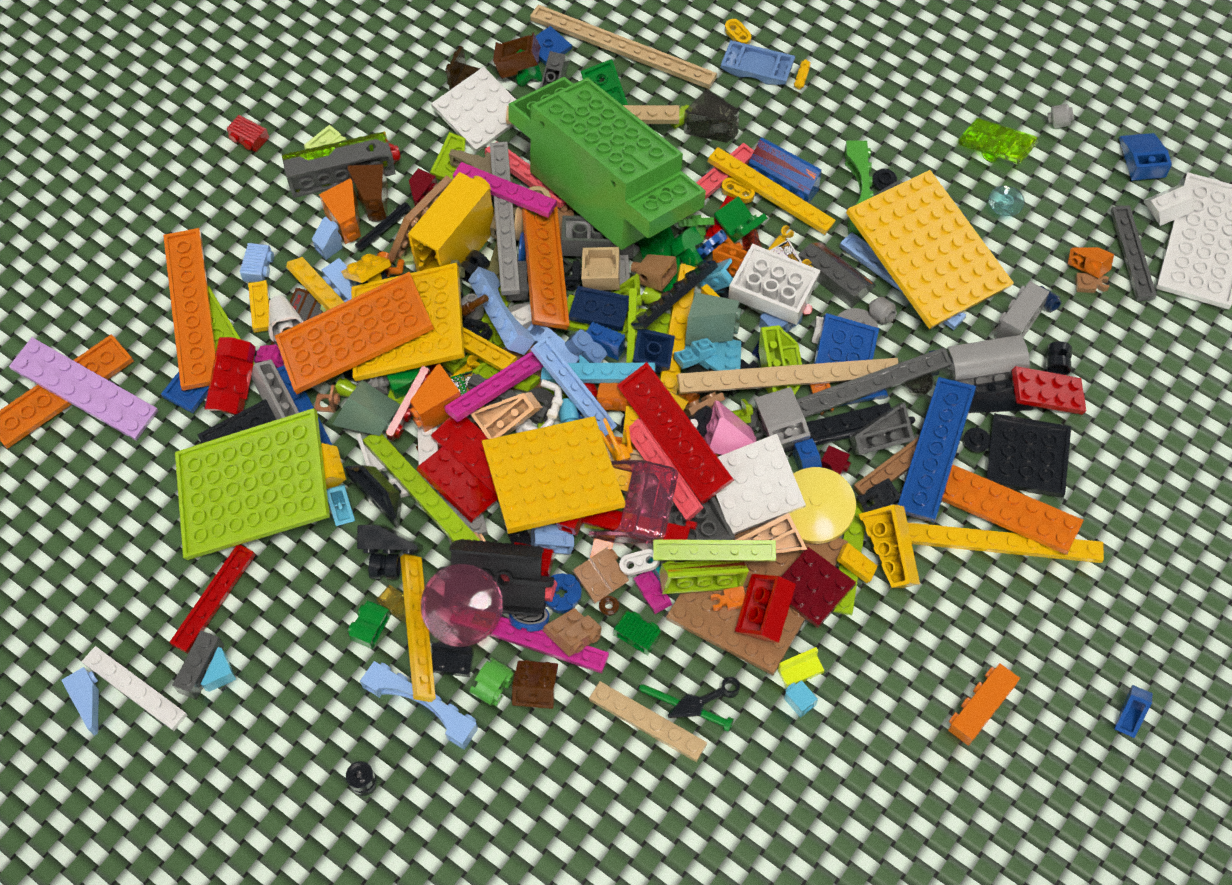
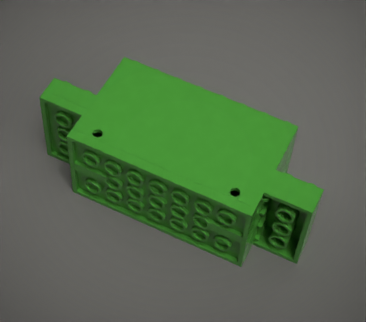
M562 77L508 104L509 121L531 139L530 172L613 244L619 247L620 250L625 249L644 237L650 238L704 208L706 190L681 171L683 153L588 77L575 84L566 77Z

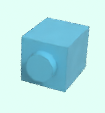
M802 680L797 684L795 682L792 683L785 690L784 700L800 718L817 704L818 698Z

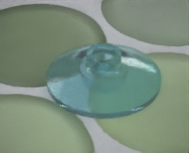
M999 186L991 191L988 203L997 214L1013 216L1023 209L1025 200L1022 193L1016 188Z

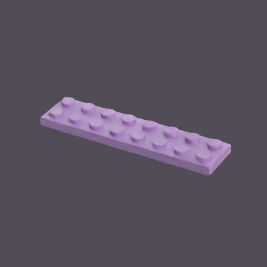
M31 337L9 365L11 370L135 441L138 440L158 412L156 407Z

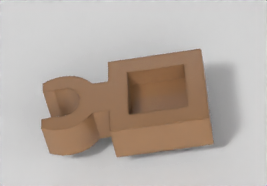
M1077 273L1075 276L1076 292L1095 293L1096 289L1103 292L1109 289V285L1103 284L1108 282L1109 277L1107 276L1096 278L1088 273Z

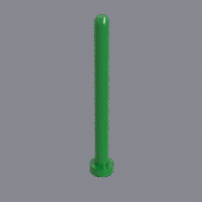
M641 684L639 687L640 692L673 706H676L680 701L676 697L645 684ZM704 709L701 716H699L723 726L726 732L730 731L734 721L731 717L725 719Z

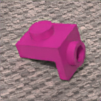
M277 345L260 346L254 359L255 363L272 359L276 368L284 365Z

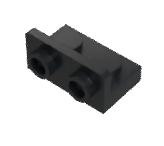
M445 641L432 643L433 673L470 677L474 658L472 647L467 644L450 645V643Z

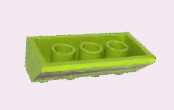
M667 561L661 564L659 571L662 594L716 591L743 586L749 570L744 561H685L677 563L675 561Z

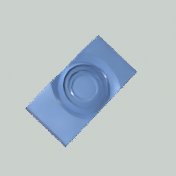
M730 40L721 63V68L739 78L752 77L765 84L780 85L786 84L795 56Z

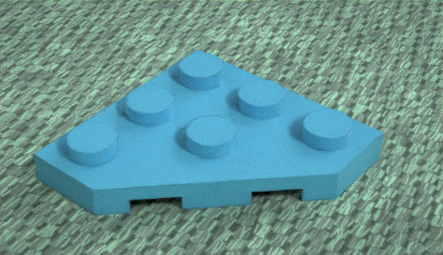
M733 339V341L715 342L713 344L717 351L699 362L706 369L711 368L714 371L740 369L741 341ZM685 345V349L691 348V345Z

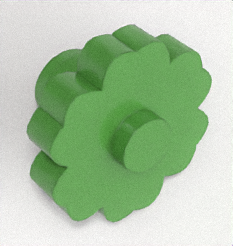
M690 215L691 219H682L678 222V227H688L689 229L695 226L703 240H705L706 225H715L714 217L701 218V215Z

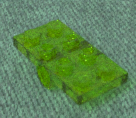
M976 118L958 139V143L961 146L980 151L983 158L988 162L994 163L998 158L1020 165L1038 143V137Z

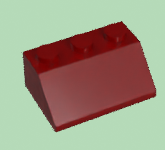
M751 574L735 632L763 641L779 643L796 584L780 576Z

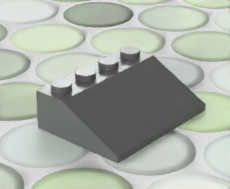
M713 496L704 504L701 503L704 508L690 520L697 522L696 530H690L688 540L735 539L715 497ZM674 502L641 515L642 517L686 526L687 522ZM644 538L649 549L653 550V540Z

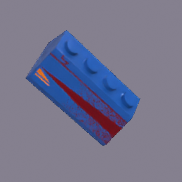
M762 137L760 138L749 161V166L809 203L819 191L822 169Z

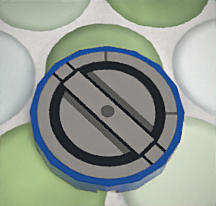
M545 608L543 613L538 616L509 614V622L519 630L527 628L529 632L539 631L548 624L549 612Z

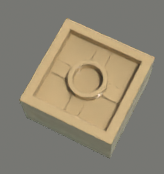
M619 247L583 248L581 277L583 287L597 290H620L621 258Z

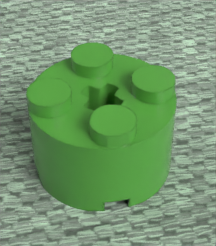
M491 657L490 662L487 661L476 676L475 681L477 685L476 687L471 686L470 693L490 706L495 705L497 707L503 698L504 688L508 690L513 683V670Z

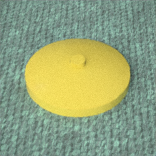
M821 467L805 468L793 473L806 507L789 514L803 542L822 544L842 536L852 524L856 511V499L850 484L838 473Z

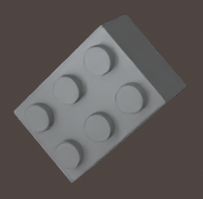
M1029 281L1026 287L1022 286L1017 294L1018 298L1016 300L1013 299L1009 304L1008 312H1003L1001 315L1000 323L995 330L997 332L995 339L1021 335L1024 338L1042 312L1049 291Z

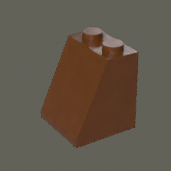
M383 164L348 166L347 169L353 182L356 196L369 221L384 220L387 217L388 182Z

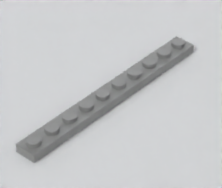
M490 143L492 174L511 182L508 143ZM494 196L501 295L520 294L513 203Z

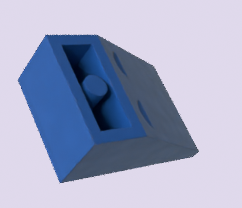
M1155 133L1119 137L1131 180L1165 178L1172 166L1168 150Z

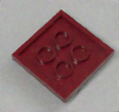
M807 547L781 576L796 584L790 608L817 628L822 625L856 585V581L810 547Z

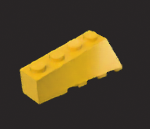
M890 505L858 514L861 521L864 522L868 537L871 538L875 546L873 548L876 554L881 559V565L891 587L902 589L919 585L920 581L904 506Z

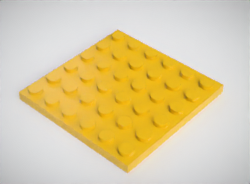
M457 263L410 273L434 329L353 367V378L355 381L465 358L460 276ZM399 276L352 286L351 299Z
M595 416L482 440L484 453L508 534L625 508V500Z

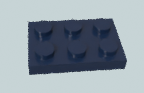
M578 286L569 313V320L585 324L594 322L605 328L623 331L629 311V296Z

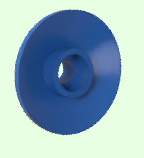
M521 232L518 261H526L524 232Z

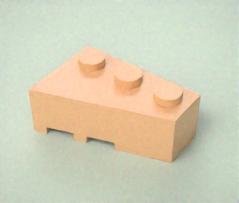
M528 392L472 412L471 416L487 438L492 439L509 435L543 407L532 392Z
M788 512L734 539L776 540V553L807 549Z

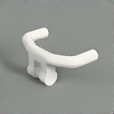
M545 379L542 380L540 386L553 390L554 397L551 402L552 406L546 414L548 419L540 428L554 424L563 403L561 387ZM526 423L523 427V431L538 429Z

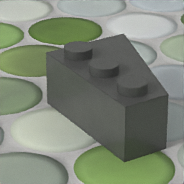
M896 404L850 435L849 438L854 455H862L915 440L906 404Z

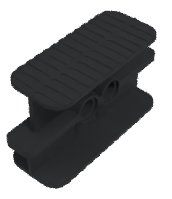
M470 539L454 541L449 547V551H451V567H440L437 570V577L445 578V599L442 601L444 607L538 616L543 613L546 608L545 587H552L555 579L554 577L541 576L544 548L540 546ZM481 573H487L490 579H484ZM501 575H507L510 581H504Z

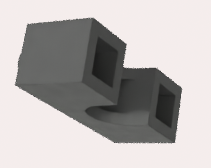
M200 631L172 684L179 694L197 700L203 689L201 682L208 664L212 661L217 648L223 649L225 646L219 637Z

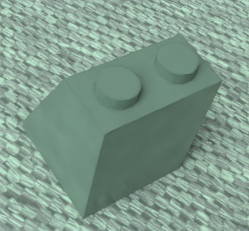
M695 292L688 315L685 345H691V342L708 338L712 343L733 341L734 333L738 334L740 323H737L742 309H739V301Z
M362 380L348 397L333 425L380 436L384 430L387 431L400 404Z

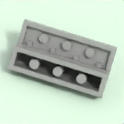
M1021 335L947 347V353L952 362V366L949 367L951 370L950 380L970 385L1006 379L1013 380L1012 369L1015 366L1029 368L1030 366L1028 349Z

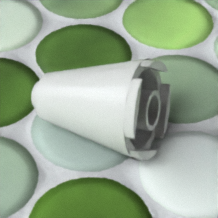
M281 295L274 296L269 301L268 333L274 342L276 341L275 335L304 322L287 298Z

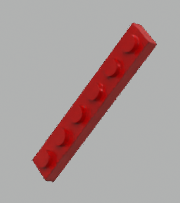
M236 545L169 643L187 654L190 652L200 631L205 630L255 557L253 551L242 545Z

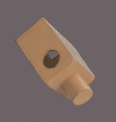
M649 254L641 263L634 261L631 265V272L639 275L640 284L663 291L678 272L676 257Z

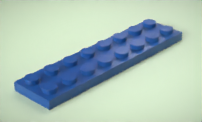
M938 377L898 503L899 506H904L906 515L935 523L976 386Z

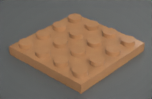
M446 175L404 217L388 255L390 261L394 262L397 258L401 259L405 255L406 249L408 247L411 248L408 233L451 183L452 179Z

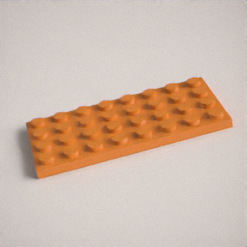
M407 272L275 335V339L293 390L296 394H299L433 330L434 327L410 272Z

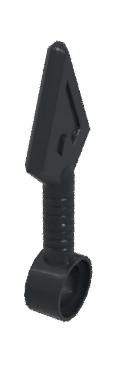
M726 677L722 681L720 688L699 697L687 693L669 712L668 717L701 716L704 704L723 695L727 698L736 697L740 690V683L734 677ZM733 684L736 686V690L728 691L725 685Z

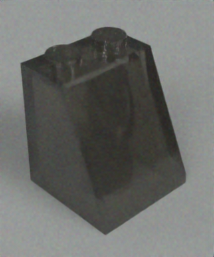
M706 89L685 110L684 133L728 143L739 132V110Z

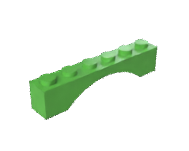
M846 140L844 151L845 166L853 173L858 182L860 199L857 204L873 197V191H870L872 176H869L872 163L868 162V158L870 159L871 148H868L867 141ZM848 217V235L853 232L858 237L864 238Z

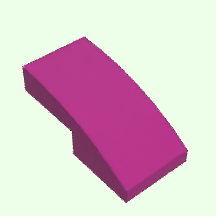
M652 571L644 572L633 578L640 593L654 614L672 605L668 595L662 594L660 581Z

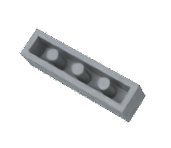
M272 359L255 363L251 378L262 400H267L276 420L299 413Z

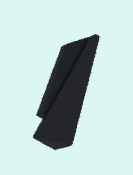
M1009 379L974 385L976 386V391L969 413L1030 411L1034 409V406L1016 403L1014 386L1011 385Z

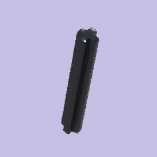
M407 202L400 205L355 244L356 249L360 252L363 251L410 211V205Z

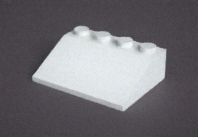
M752 244L729 285L728 298L738 300L740 303L797 325L821 270Z

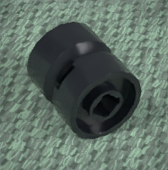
M472 250L466 256V261L461 262V266L465 269V277L462 279L469 283L468 279L478 266L487 270L490 266L487 257L477 250Z
M1056 341L1047 346L1046 372L1068 375L1071 372L1072 346L1069 343Z
M371 553L368 567L369 578L382 579L385 576L386 579L399 580L401 571L400 554H388L385 557L382 553Z
M358 761L347 768L346 780L356 795L368 796L373 793L377 787V777L368 763Z

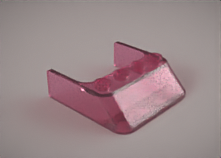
M646 460L611 461L613 468L632 472L621 522L614 531H589L588 536L613 543H653V540H662L666 533L678 479L677 470L670 466Z

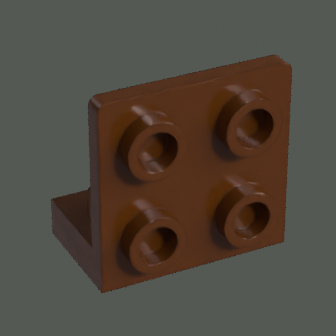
M519 660L512 685V706L553 709L558 664Z

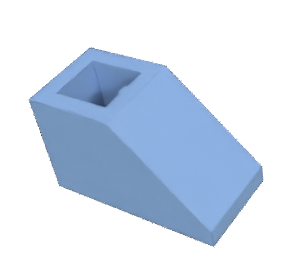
M327 217L322 219L312 238L316 251L325 260L343 248L341 243L342 237L338 233V225Z

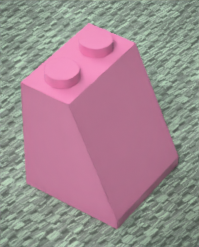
M715 400L711 420L706 426L707 434L704 437L714 453L724 455L757 442L752 428L722 403Z

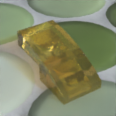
M388 585L376 600L406 624L404 594Z

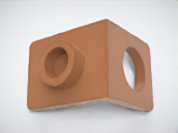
M331 385L330 394H317L315 410L318 412L336 413L337 405L340 403V394L337 393L335 385ZM323 399H329L330 405L321 407L320 402Z

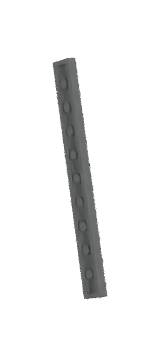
M944 347L796 400L804 418L951 367L952 362Z

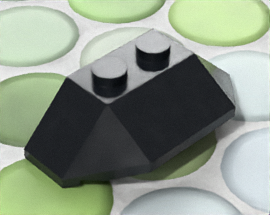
M346 466L345 471L350 480L395 528L399 527L402 506L400 488L395 483L391 484L386 473L383 470L379 471L374 466Z

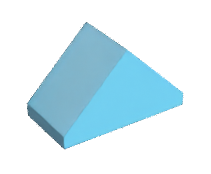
M345 485L327 489L328 502L335 525L339 526L355 521Z
M220 647L217 648L201 682L202 687L208 692L236 680L227 655Z

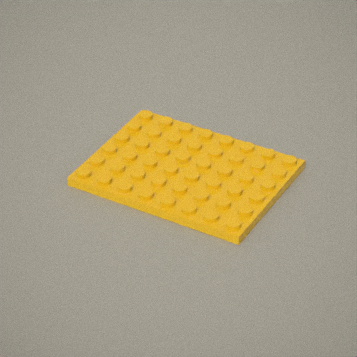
M931 170L850 207L846 211L848 217L929 329L1006 290L1014 284Z

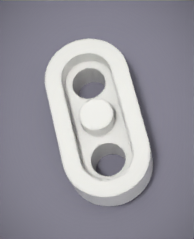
M646 549L623 556L619 565L624 574L633 576L656 569L660 561H653L648 564V559L653 558V550ZM634 563V567L628 569L629 564Z

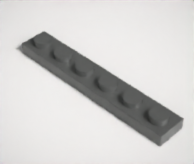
M1130 205L1112 207L1110 212L1136 300H1154L1157 294Z

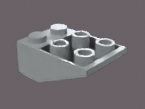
M791 387L754 398L767 437L777 434L783 449L810 439L811 435L806 420Z

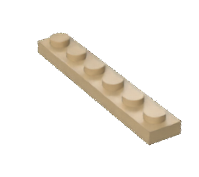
M599 681L589 697V701L695 762L698 761L707 746L706 741Z

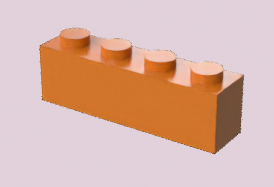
M1001 663L996 668L991 667L985 675L987 680L984 683L979 682L973 690L976 694L972 699L967 697L961 705L963 708L961 713L955 712L949 720L951 726L948 731L968 746L1020 680L1017 675Z

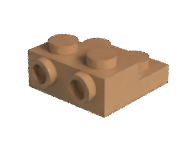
M608 547L572 570L594 604L629 581L628 575L623 573L616 561L618 559L616 552L613 549L609 550Z
M574 608L546 624L543 632L570 657L575 653L581 652L591 643H596L601 637L602 627L589 615L584 617Z

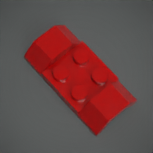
M219 337L204 410L221 411L237 415L244 410L256 349L251 342L233 337Z

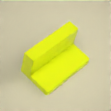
M817 647L779 663L778 672L786 688L794 682L796 684L801 680L804 682L824 673V668L817 657Z

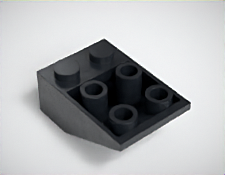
M364 524L357 526V549H363V553H378V549H382L383 553H398V550H403V554L418 553V550L423 549V545L386 525Z

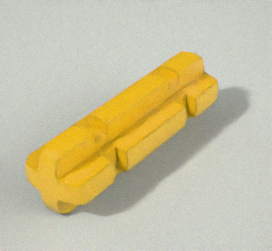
M807 59L801 61L794 86L799 90L804 87L811 66V62Z

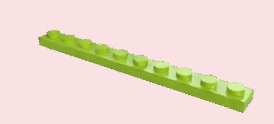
M382 433L380 436L370 434L362 439L363 444L452 542L460 539L480 541Z

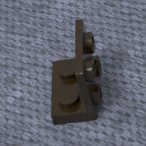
M459 46L458 50L454 52L450 64L448 63L445 69L449 90L480 70V68L466 64L463 46Z

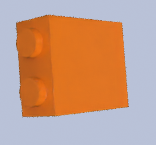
M351 178L319 194L325 216L338 225V233L345 245L361 237L358 200Z
M440 364L436 365L410 400L412 406L410 412L414 417L412 419L417 428L421 427L424 432L446 421L450 415L445 412V406L461 396L459 389Z

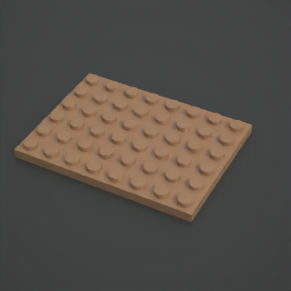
M758 525V526H756V527H753V528H750V529L745 530V531H743V532H740V533H738V534H735L734 536H735V538H737V537H739V536H741V535H743V534H745V533H747V532H749V531H751V530H753V529H755V528H757V527H759V526H761V525ZM841 538L822 544L804 542L806 548L810 547L835 567L838 563L836 560L842 546L848 543V541ZM804 550L776 553V562L744 561L749 570L743 584L745 595L751 574L781 577ZM723 590L680 593L666 616V620L773 676L806 620L789 607L779 643L763 641L735 632L741 609L728 611L727 606H723L721 610L713 611V605L719 604V601H711L710 596L712 594H720L722 596L724 595Z

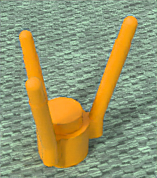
M603 418L614 448L601 430L600 432L613 459L617 463L630 460V454L634 452L631 447L629 425H625L627 447H625L624 444L618 445L607 419Z

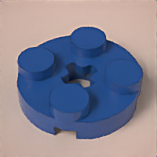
M722 229L697 249L702 259L727 239Z
M560 573L551 576L555 578L554 580L558 584L552 602L545 601L546 607L552 609L555 613H567L580 602L582 597L581 586L571 574ZM563 589L567 593L564 594V597H560L556 592Z

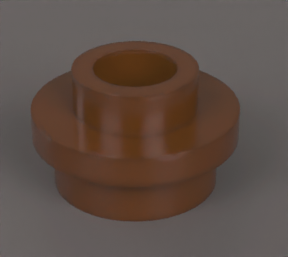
M605 596L599 602V609L604 615H614L619 609V602L613 596ZM607 604H611L613 607L611 609H607L605 606Z

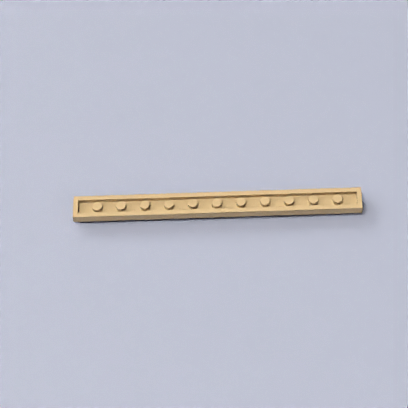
M539 4L530 15L531 21L547 27L551 26L557 31L704 88L710 89L717 78L716 72Z
M898 358L677 374L679 394L847 382L898 364Z

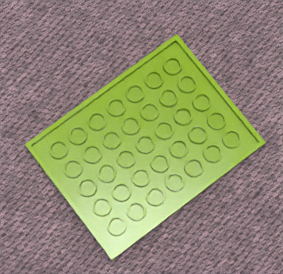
M314 408L175 452L183 558L186 560L330 518L318 413Z

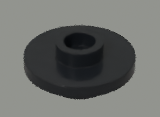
M882 168L874 173L872 181L877 189L882 190L895 183L897 176L893 171Z
M971 428L964 434V445L972 452H984L990 446V435L982 428Z

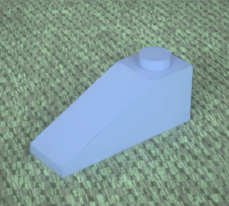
M82 667L61 681L87 729L95 736L98 734L99 689L95 684L98 682V679L93 671L88 672Z

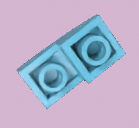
M708 338L691 342V348L674 352V359L684 369L705 360L715 353L717 348Z

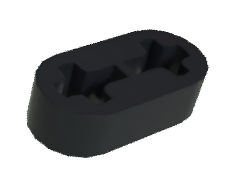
M472 318L462 321L464 328L486 340L491 338L493 330L488 323Z

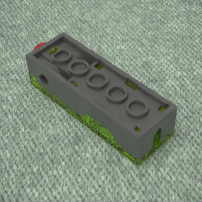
M385 131L282 155L286 178L293 198L326 191L350 179L347 168L351 165L383 164L386 177L396 175L394 164L401 159L398 146L388 143Z

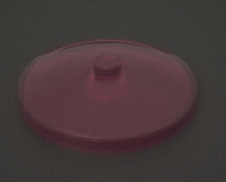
M455 564L438 571L428 581L421 599L422 617L431 634L445 644L459 647L477 644L490 636L500 621L503 609L502 595L495 580L483 569L468 564Z

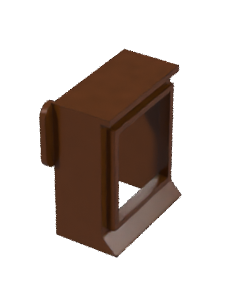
M534 32L531 36L527 35L502 44L495 43L493 62L502 79L518 74L519 70L538 65L541 47Z

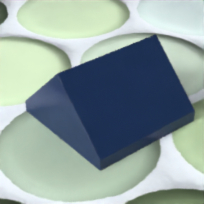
M638 329L632 362L655 363V373L669 370L675 336L647 329Z

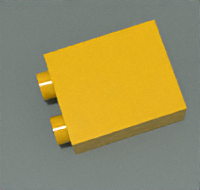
M459 172L408 233L417 272L451 264V260H459L461 264L462 261H466V256L472 250L479 251L491 237L490 226L494 217V208L490 194L491 187L485 179L480 176L470 178Z

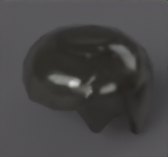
M928 374L904 384L909 393L914 396H922L930 392L934 384V378L932 374Z

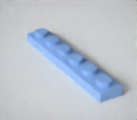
M546 336L530 348L585 418L595 416L598 427L605 436L608 434L603 418L607 419L611 430L617 426Z

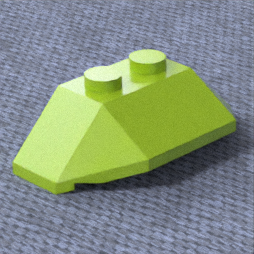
M780 325L760 328L759 357L761 368L802 365L799 344ZM801 385L768 387L766 390L768 393H773L791 387L795 395Z

